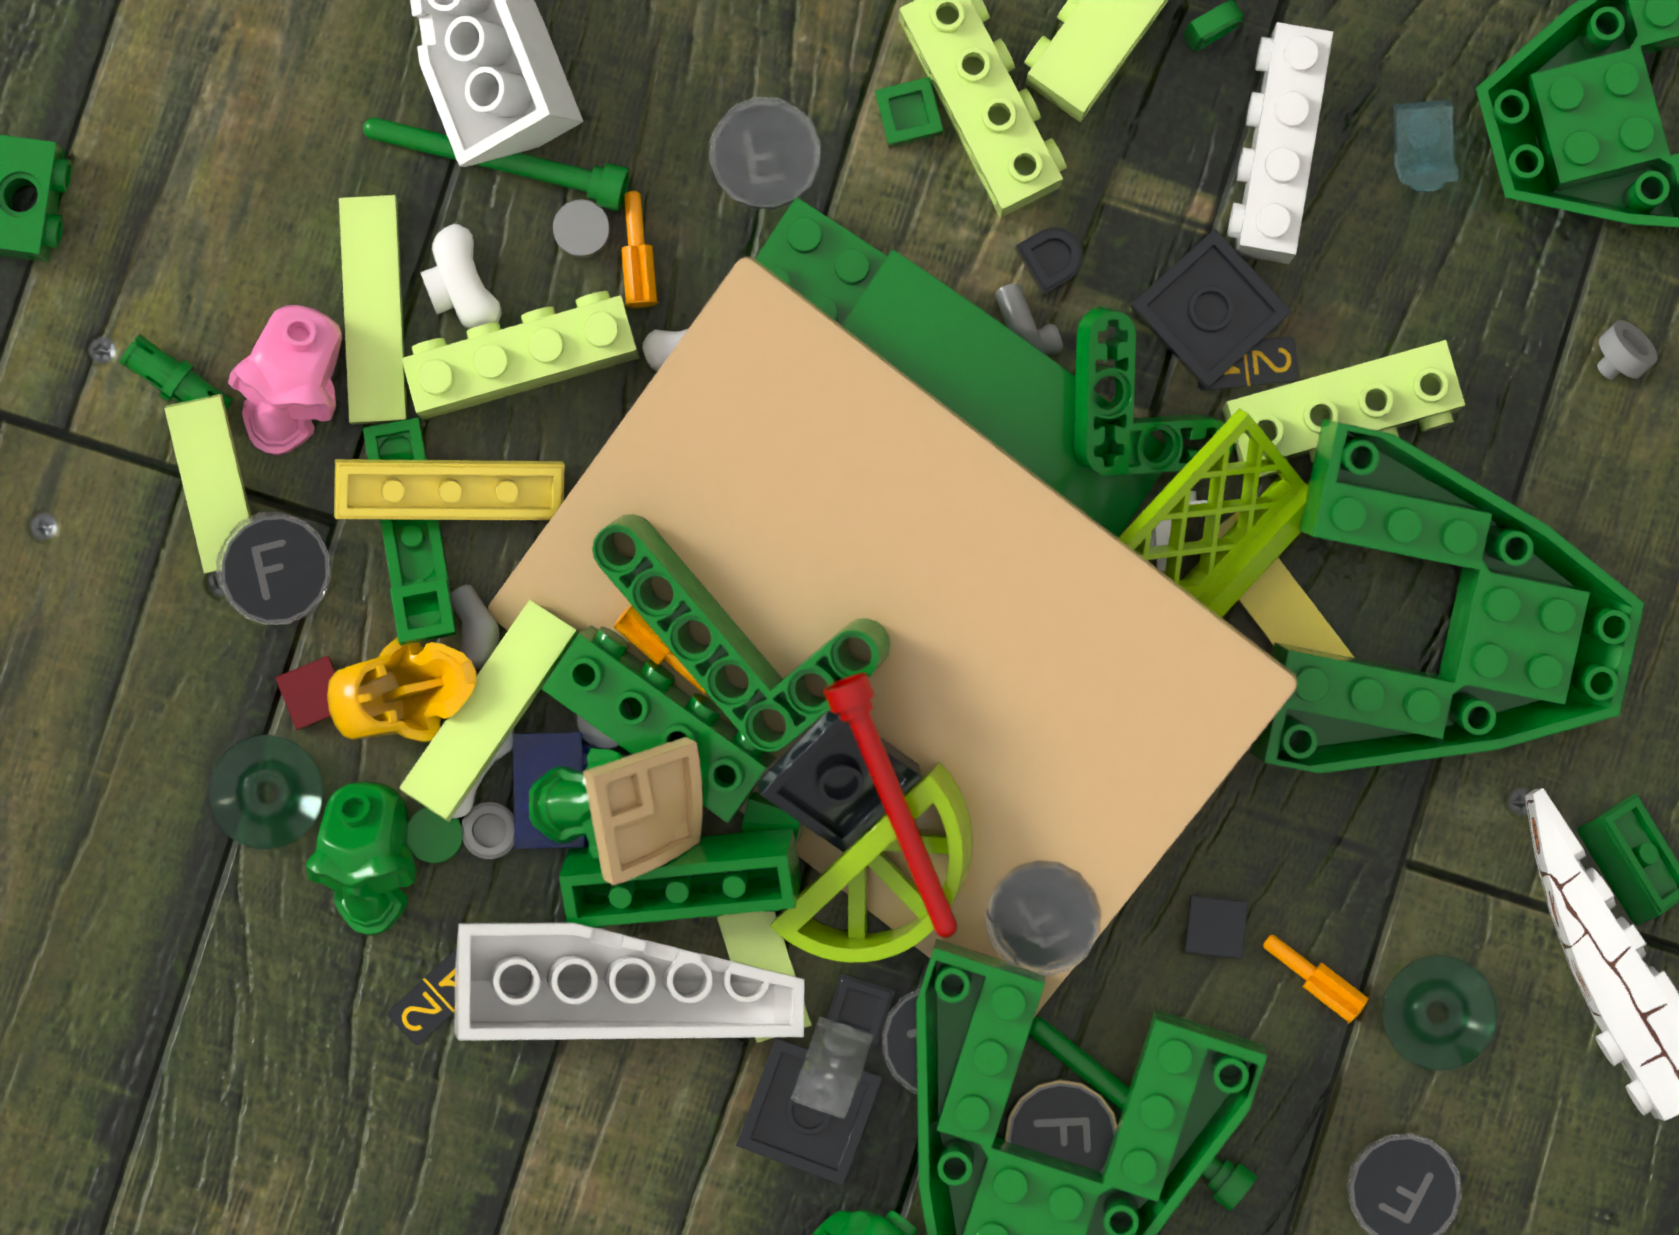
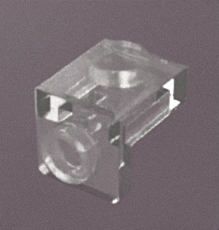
M819 1016L791 1097L792 1100L835 1117L844 1118L859 1083L873 1035Z

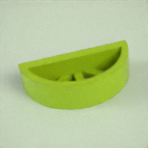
M939 762L904 796L914 820L933 803L941 816L946 834L920 833L928 853L949 854L948 870L943 891L951 907L964 886L972 859L973 835L965 799L951 774ZM886 813L798 895L795 908L783 909L770 924V927L781 937L805 952L821 958L849 963L877 961L895 956L918 944L934 930L917 887L882 852H902ZM867 865L918 918L899 928L884 932L867 933ZM848 884V932L832 928L812 918Z

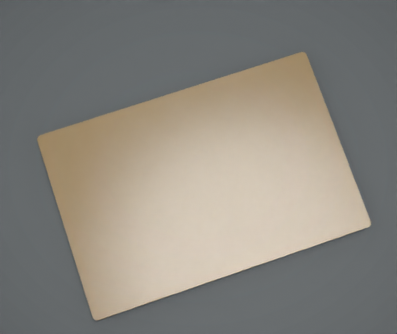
M744 257L737 261L488 606V610L495 621L508 631L530 599L576 629L578 634L591 625L598 630L601 626L613 630L628 642V652L644 663L647 660H651L614 628L618 617L631 604L598 566L593 557L592 550L594 538L601 529L623 515L634 514L643 517L651 523L782 678L787 676L850 622L863 618L877 621L885 628L890 639L888 656L868 677L875 696L871 699L874 709L870 711L879 736L918 763L922 778L936 764L941 762L957 783L965 799L972 825L973 849L969 872L957 899L950 907L957 922V930L954 935L948 938L940 937L933 930L914 946L930 958L937 938L1045 973V985L1035 1016L1086 952L1072 963L1054 968L1031 966L1012 956L998 940L992 923L993 898L1002 881L1018 868L1035 863L1060 865L1077 874L1092 891L1099 911L1097 933L1089 946L1090 948L1297 686V678L1289 669L752 257ZM615 532L614 544L618 552L623 556L634 557L636 549L632 538L625 533ZM652 577L651 586L654 594L662 600L672 601L673 588L670 583L662 577ZM696 620L689 621L688 628L692 639L703 645L710 644L711 635L707 626ZM857 637L848 638L847 647L851 656L859 661H870L872 654L868 643ZM665 660L660 663V665L675 676L676 680L673 684L691 697L694 693L700 694L715 703L709 695H704ZM727 665L726 677L729 682L738 688H748L749 681L745 671L739 666ZM806 674L805 685L808 690L816 696L825 697L823 690L828 686L825 679L818 674ZM773 709L763 710L764 722L771 730L777 732L786 731V721L782 714ZM722 712L720 718L726 721L731 726H733L735 729H737L734 726V724L728 719V717ZM821 716L817 721H815L811 726H809L805 731H803L787 746L778 751L769 752L774 757H776V760L771 765V767L791 747H793L823 716ZM757 785L754 791L759 793V788ZM747 801L740 810L743 814H745ZM934 803L915 820L919 833L946 834L941 816ZM805 825L803 826L801 838L796 844L798 856L819 873H822L843 852ZM882 851L916 886L903 852ZM928 853L943 888L948 870L949 854ZM867 865V910L891 929L899 928L918 918ZM848 884L842 889L846 894H848Z

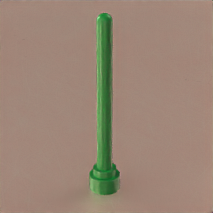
M377 117L367 119L363 125V132L369 139L457 160L446 134ZM516 153L475 164L587 192V198L596 200V206L620 212L623 206L624 194L627 192L630 178V168L608 162L605 167L595 165L593 170L524 153Z
M1034 1017L1028 1035L1122 1110L1129 1087L1044 1018ZM1214 1157L1202 1173V1176L1208 1180L1206 1186L1214 1192L1211 1198L1229 1212L1243 1198L1258 1177L1240 1161L1234 1165L1228 1159L1221 1162L1216 1157Z

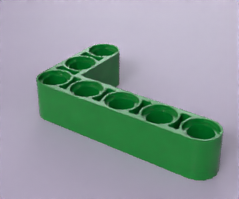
M634 514L623 515L601 529L594 538L592 546L593 557L601 570L746 740L758 750L774 752L784 748L830 710L826 697L816 696L808 690L805 685L806 674L814 673L820 675L829 686L834 682L858 673L865 672L869 677L888 656L890 639L885 628L877 621L868 618L856 619L847 624L787 676L782 678L646 519ZM615 532L625 533L632 538L636 549L634 557L623 556L618 552L614 544ZM659 576L670 583L673 588L672 601L662 600L654 594L651 586L652 577ZM696 620L707 626L711 635L710 644L703 645L692 639L688 628L689 621ZM857 637L868 643L872 654L871 660L859 661L851 656L847 647L848 638ZM727 665H736L745 671L749 681L748 688H738L729 682L726 677ZM764 709H773L782 714L786 721L785 732L773 731L766 725L763 719Z

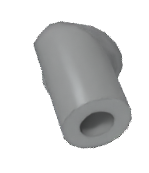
M1008 284L995 292V298L1007 328L1046 356L1058 354L1062 351L1063 343L1056 325L1047 324L1037 329L1020 284Z
M463 585L451 593L453 609L462 621L460 652L472 661L476 670L480 671L499 644V626L471 585Z

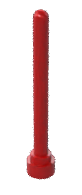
M865 672L843 678L823 690L832 713H839L841 721L849 722L935 932L943 938L951 937L957 930V922L870 714V711L874 709L871 699L875 696L869 678Z

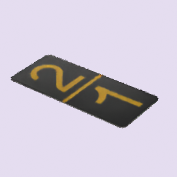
M1294 338L1262 339L1207 390L1297 381L1299 375ZM1197 381L1198 389L1204 391L1205 388Z
M457 948L388 1011L389 1018L414 1045L422 1043L455 1012Z

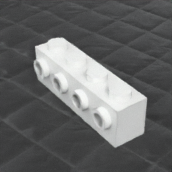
M1277 22L1270 38L1261 37L1255 70L1264 72L1261 93L1252 92L1246 126L1255 127L1252 149L1242 148L1237 173V181L1246 182L1242 204L1233 203L1227 234L1229 237L1236 238L1235 251L1240 256L1290 264L1296 255L1333 37L1332 31Z

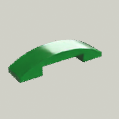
M419 417L363 428L368 460H428ZM380 519L399 645L402 646L456 635L453 601L440 520Z

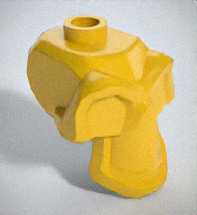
M396 637L384 647L377 658L343 668L333 674L328 683V709L338 731L349 740L399 734L406 739L422 743L433 740L440 730L441 719L450 718L457 713L472 695L477 683L476 670L472 661L466 655L444 644L431 642L423 648L421 643L417 642L400 646L398 637Z

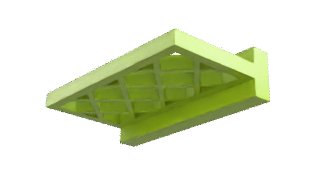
M1239 408L1118 539L1147 561L1167 558L1165 575L1222 618L1301 533L1299 527L1306 504L1308 484L1302 480L1253 418ZM1245 432L1249 437L1246 461L1228 463L1230 447ZM1276 470L1279 474L1278 478L1260 497H1257L1260 472ZM1244 474L1241 499L1223 501L1226 476ZM1211 478L1207 503L1189 505L1190 493L1194 485L1200 479ZM1239 512L1238 521L1222 538L1218 539L1221 514ZM1205 516L1202 541L1184 543L1187 518ZM1172 520L1169 544L1150 547L1151 534L1154 528L1161 521ZM1200 554L1199 563L1183 580H1179L1182 556Z

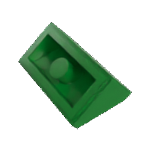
M1637 793L1627 797L1577 829L1587 849L1635 925L1660 916L1679 902V862Z

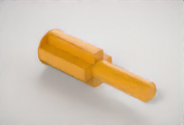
M628 191L624 194L628 246L622 247L621 250L626 297L625 307L646 308L659 304L656 294L652 245L645 244L641 194L638 191Z
M632 605L628 606L618 617L614 628L655 664L659 665L665 660L700 692L708 695Z
M1269 935L1263 943L1264 949L1306 980L1302 986L1304 989L1345 1019L1348 1024L1357 1018L1365 1008L1369 996L1366 997L1325 964L1320 963L1317 967L1275 935Z

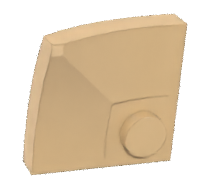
M684 737L583 771L603 880L612 885L628 881L668 863L700 842L703 798L697 742Z

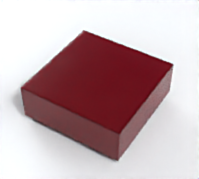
M329 656L275 677L294 726L298 731L331 718L328 709L327 690L329 680L336 670Z

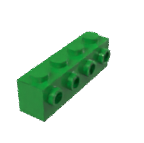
M591 625L580 632L541 689L632 755L684 737L697 742L703 806L728 823L741 810L757 787V781L769 770L776 757L769 752L756 749L739 730L721 719V709L711 700L697 693H694L691 697L673 683L676 678L665 667L655 664L652 660H647L644 663L628 652V642L613 630L603 626L598 630ZM625 701L630 706L633 716L625 710Z
M794 828L701 836L699 843L677 858L617 885H612L603 880L600 859L591 858L589 847L569 849L559 875L567 923H578L594 928H603L611 925L643 922L657 923L675 919L719 917L728 914L774 912L782 909H793L796 907L802 877Z

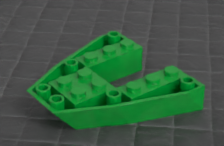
M1578 0L1476 87L1505 198L1627 224L1679 228V153L1670 155L1643 56L1679 46V0Z
M1323 419L1299 531L1313 537L1462 566L1439 675L1275 642L1272 657L1295 674L1297 686L1253 742L1251 754L1268 764L1314 773H1328L1499 750L1620 716L1645 603L1550 526L1394 434Z
M936 938L916 1002L918 1170L926 1235H1157L1249 1112L1268 1056L1265 1045L1155 1009L1102 1172L1007 1142L995 1136L1040 1001L1046 974Z

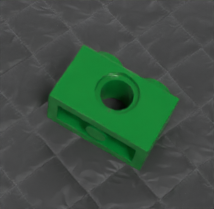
M0 135V256L50 262L51 248L58 249L60 247L64 220L62 215L57 214L60 192L67 193L70 187L72 162L70 159H65L66 151L56 142ZM24 186L36 187L38 197L35 205L25 212L14 211L12 199L15 192Z

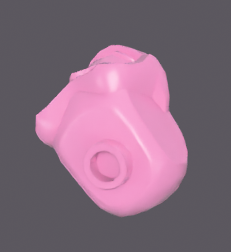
M285 305L274 311L256 342L251 355L237 364L230 373L228 384L247 398L243 403L242 415L249 439L257 449L266 454L282 455L291 452L313 435L315 427L312 419L319 421L331 420L335 411L336 397L331 377L338 359L342 335L339 325L328 315L315 308L301 305Z

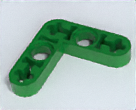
M1105 307L1091 309L1083 316L1078 325L1074 413L1075 457L1079 464L1087 470L1106 476L1181 471L1200 451L1191 446H1183L1182 437L1195 440L1205 438L1207 433L1214 436L1225 423L1219 419L1201 414L1134 418L1135 325L1130 317L1123 312ZM1108 326L1115 328L1114 337L1106 339L1105 344L1098 342V332L1107 330ZM1107 358L1115 360L1114 367L1096 364L1097 359L1107 361ZM1111 376L1116 384L1115 396L1109 404L1099 407L1094 401V387L1103 377ZM1094 417L1114 418L1113 423L1102 421V425L1094 422ZM1159 429L1165 437L1164 450L1157 458L1148 460L1143 452L1144 440L1152 431ZM1105 439L1112 442L1111 450L1104 451L1101 457L1094 454L1095 446L1102 445ZM1233 445L1230 447L1229 456L1232 453Z

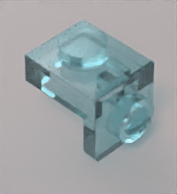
M1450 100L1393 104L1394 167L1403 185H1410L1411 189L1417 191H1434L1443 188L1446 182L1459 181V169L1454 161L1453 105Z

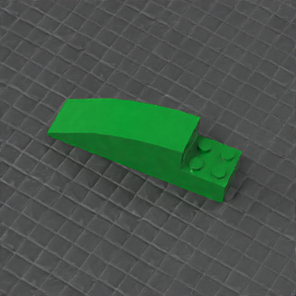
M796 197L755 259L1117 538L1120 537L1161 473L1106 476L1081 466L1074 453L1076 377L992 316L894 249L886 256ZM1095 391L1093 392L1094 401L1097 406L1102 407L1109 404L1102 396ZM1095 416L1094 422L1102 425V421L1113 423L1114 418L1105 419ZM1151 434L1147 435L1143 444V452L1148 460L1155 459L1161 455L1165 446ZM1105 439L1102 445L1095 446L1094 454L1101 457L1104 451L1111 450L1112 442Z

